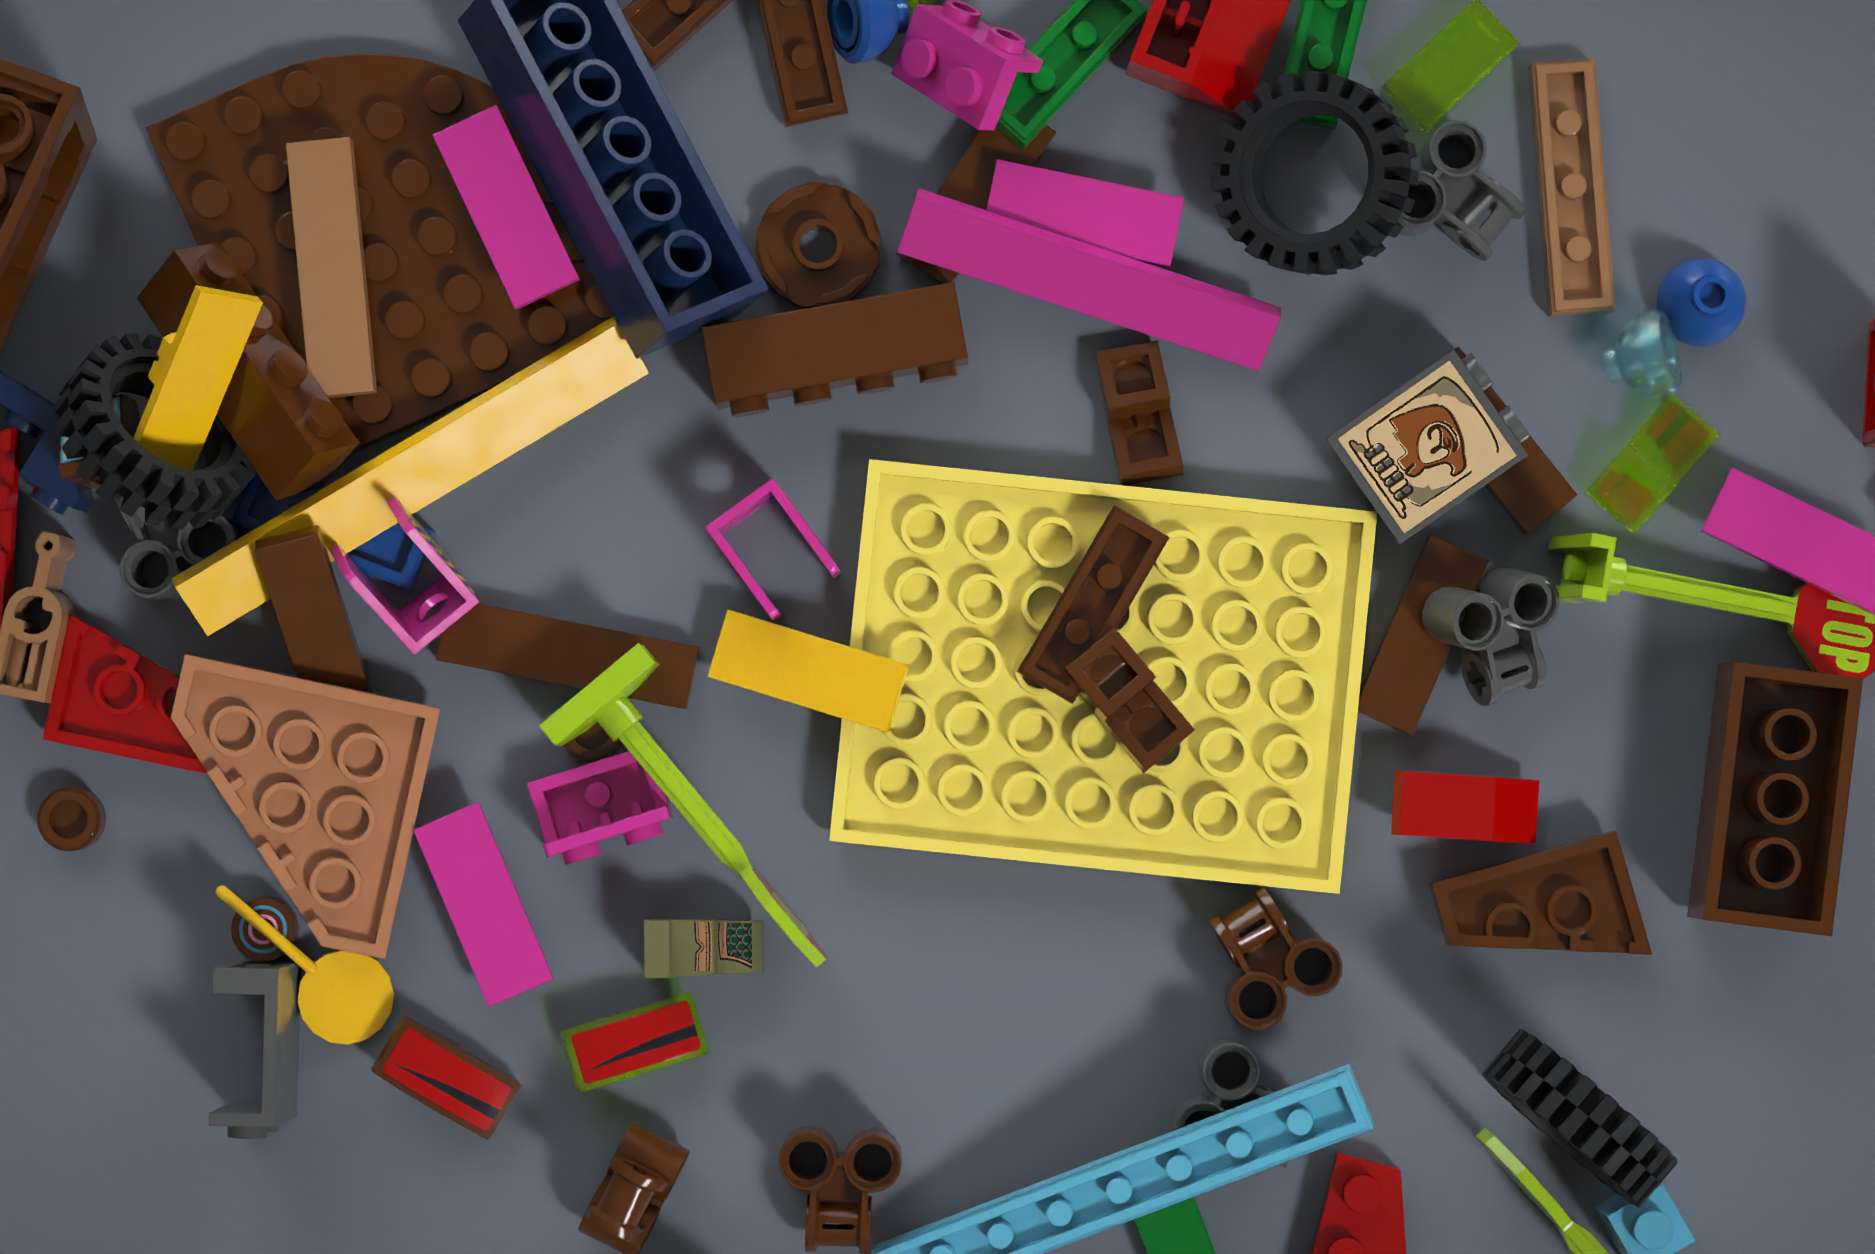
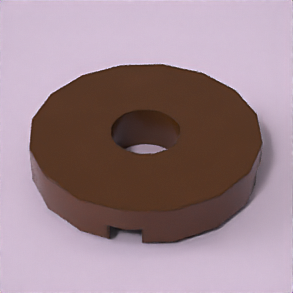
M808 182L787 189L768 205L758 227L755 252L763 278L781 298L801 308H813L853 300L869 286L879 267L882 240L873 212L857 194L837 185ZM824 229L836 238L837 248L829 260L815 263L807 260L800 251L801 241L804 235L811 230Z

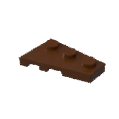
M1609 831L1428 883L1445 943L1449 946L1652 955L1617 831Z

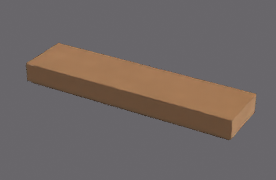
M1595 58L1531 63L1529 66L1548 316L1612 313L1615 310Z
M350 137L286 143L307 367L328 398L377 393L353 140Z

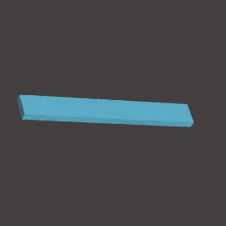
M1347 1064L875 1244L871 1252L872 1254H1044L1374 1129V1122L1350 1064Z

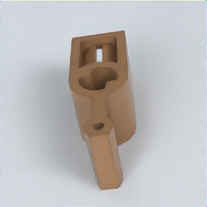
M42 532L35 543L39 559L33 587L18 590L9 599L4 611L0 630V694L51 703L69 615L77 616L73 602L64 593H61L67 561L73 558L76 548L73 538ZM43 600L42 607L44 610L52 612V620L50 625L43 632L39 633L40 624L30 620V613L33 607Z

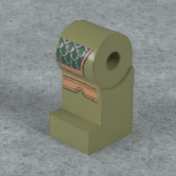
M646 918L644 920V978L699 977L713 974L764 972L763 920Z

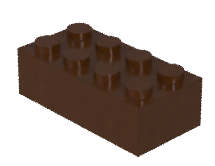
M1741 662L1718 664L1687 917L1832 936L1863 678Z

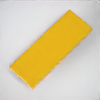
M195 286L177 332L163 337L157 352L159 359L158 361L154 360L148 374V378L153 383L154 388L133 437L139 445L155 457L173 466L194 470L263 302L258 296Z
M727 609L707 677L889 732L909 664Z

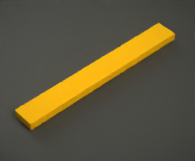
M613 316L171 578L172 582L206 635L209 636L271 599L254 550L256 540L319 525L332 563L335 559L329 549L336 543L348 553L399 523L387 504L394 496L411 514H414L647 375L649 372L641 358H635Z

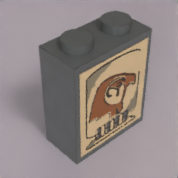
M1453 349L1326 439L1399 544L1528 456L1521 443L1530 438V434L1509 405L1499 412L1495 409L1483 392L1494 383L1472 353L1461 360Z

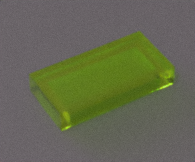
M1473 0L1398 70L1382 88L1426 133L1505 59L1520 42L1480 0Z

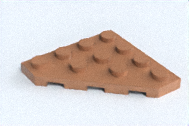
M185 653L171 715L172 721L206 769L207 774L234 815L237 816L320 945L322 947L385 959L440 707Z

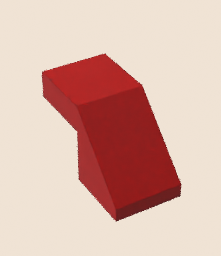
M1395 770L1391 834L1536 844L1540 780Z

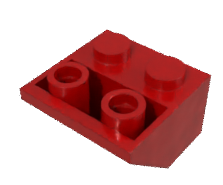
M1153 0L1130 57L1126 75L1239 119L1240 116L1233 110L1242 100L1251 102L1254 95L1253 90L1258 85L1290 1Z

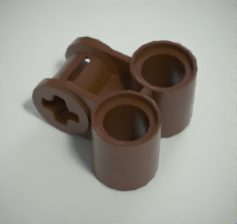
M1262 886L1254 891V899L1223 918L1217 914L1208 918L1209 924L1237 969L1240 968L1241 972H1238L1230 979L1225 989V1004L1228 1012L1241 1025L1257 1030L1272 1027L1282 1019L1287 1008L1285 988L1290 986L1306 996H1321L1329 993L1337 986L1342 976V960L1339 952L1330 943L1314 936H1301L1292 939V933L1268 892ZM1262 919L1261 923L1238 936L1240 931ZM1318 948L1325 955L1327 961L1325 974L1314 983H1302L1294 972V962L1303 950ZM1254 981L1266 983L1272 992V1003L1269 1009L1259 1016L1244 1014L1239 1006L1241 990L1247 984Z
M632 1122L611 1160L604 1180L597 1189L582 1218L578 1231L623 1254H639L687 1160L690 1150Z
M813 1126L802 1127L788 1136L780 1152V1172L793 1187L806 1191L810 1190V1194H807L805 1252H815L818 1246L857 1247L860 1254H870L872 1196H869V1193L881 1192L892 1186L899 1177L901 1170V1147L894 1136L885 1130L876 1128L863 1130L856 1134L849 1142L846 1153H838L836 1142L822 1128ZM801 1142H814L823 1148L827 1156V1164L823 1170L809 1175L801 1173L795 1168L791 1160V1151ZM867 1144H877L887 1149L892 1161L887 1172L880 1176L872 1177L859 1171L855 1164V1154L861 1147ZM826 1223H848V1224H852V1225H846V1224H826Z

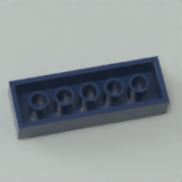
M474 0L457 21L636 359L701 332L702 327L717 325L738 316L769 289L616 0Z

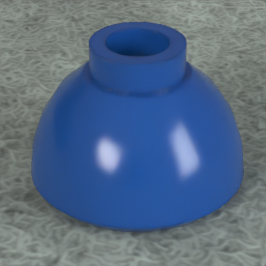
M828 0L827 18L834 48L846 62L851 64L866 62L880 55L890 46L896 34H904L908 29L909 9L906 1Z
M1697 258L1682 262L1671 269L1660 284L1657 294L1658 315L1665 329L1674 338L1685 344L1703 347L1720 343L1733 334L1744 317L1746 293L1743 283L1729 266L1720 261L1709 258Z

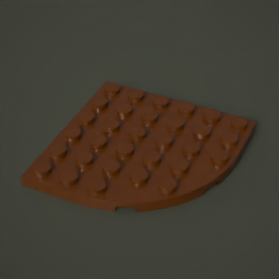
M355 53L324 56L294 63L261 75L145 127L197 245L221 243L226 252L234 259L239 271L253 291L269 309L274 321L292 347L306 364L286 143L350 137L353 140L377 393L329 398L332 404L340 411L343 420L359 441L357 447L350 454L478 397L613 317L610 308L493 87L458 70L422 59L391 54ZM494 105L498 106L580 279L518 310L514 308L433 137V134Z

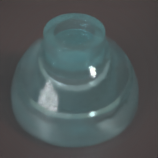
M1657 308L1644 311L1632 318L1622 328L1615 344L1607 345L1603 348L1605 368L1612 383L1624 381L1636 391L1652 396L1675 395L1682 385V364L1677 340L1668 317Z

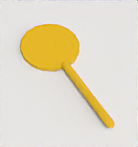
M220 885L216 888L215 893L222 901L305 971L299 984L297 1002L303 1021L315 1035L330 1043L349 1045L367 1040L382 1029L392 1012L394 991L389 974L378 960L371 956L338 950L326 953L314 962L226 886Z

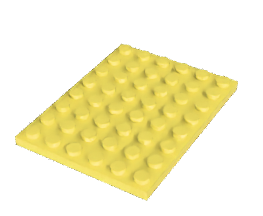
M869 459L850 647L909 664V668L889 732L842 719L829 841L1340 894L1377 512ZM1114 505L1170 537L1116 630L1156 676L1154 682L1195 729L1144 774L1112 736L1080 692L1074 703L1070 704L1017 673Z

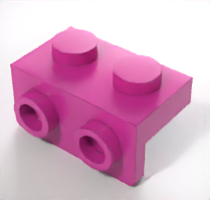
M946 0L944 6L917 4L891 74L977 130H995L1017 72L1039 73L1043 60L1024 48L1026 40L1022 36L1001 27L986 25L980 21L982 13L967 3L958 0Z
M630 751L527 783L546 843L543 845L546 858L562 853L565 865L602 854L598 841L623 834L626 846L662 835L663 831L660 822L674 818L668 797Z

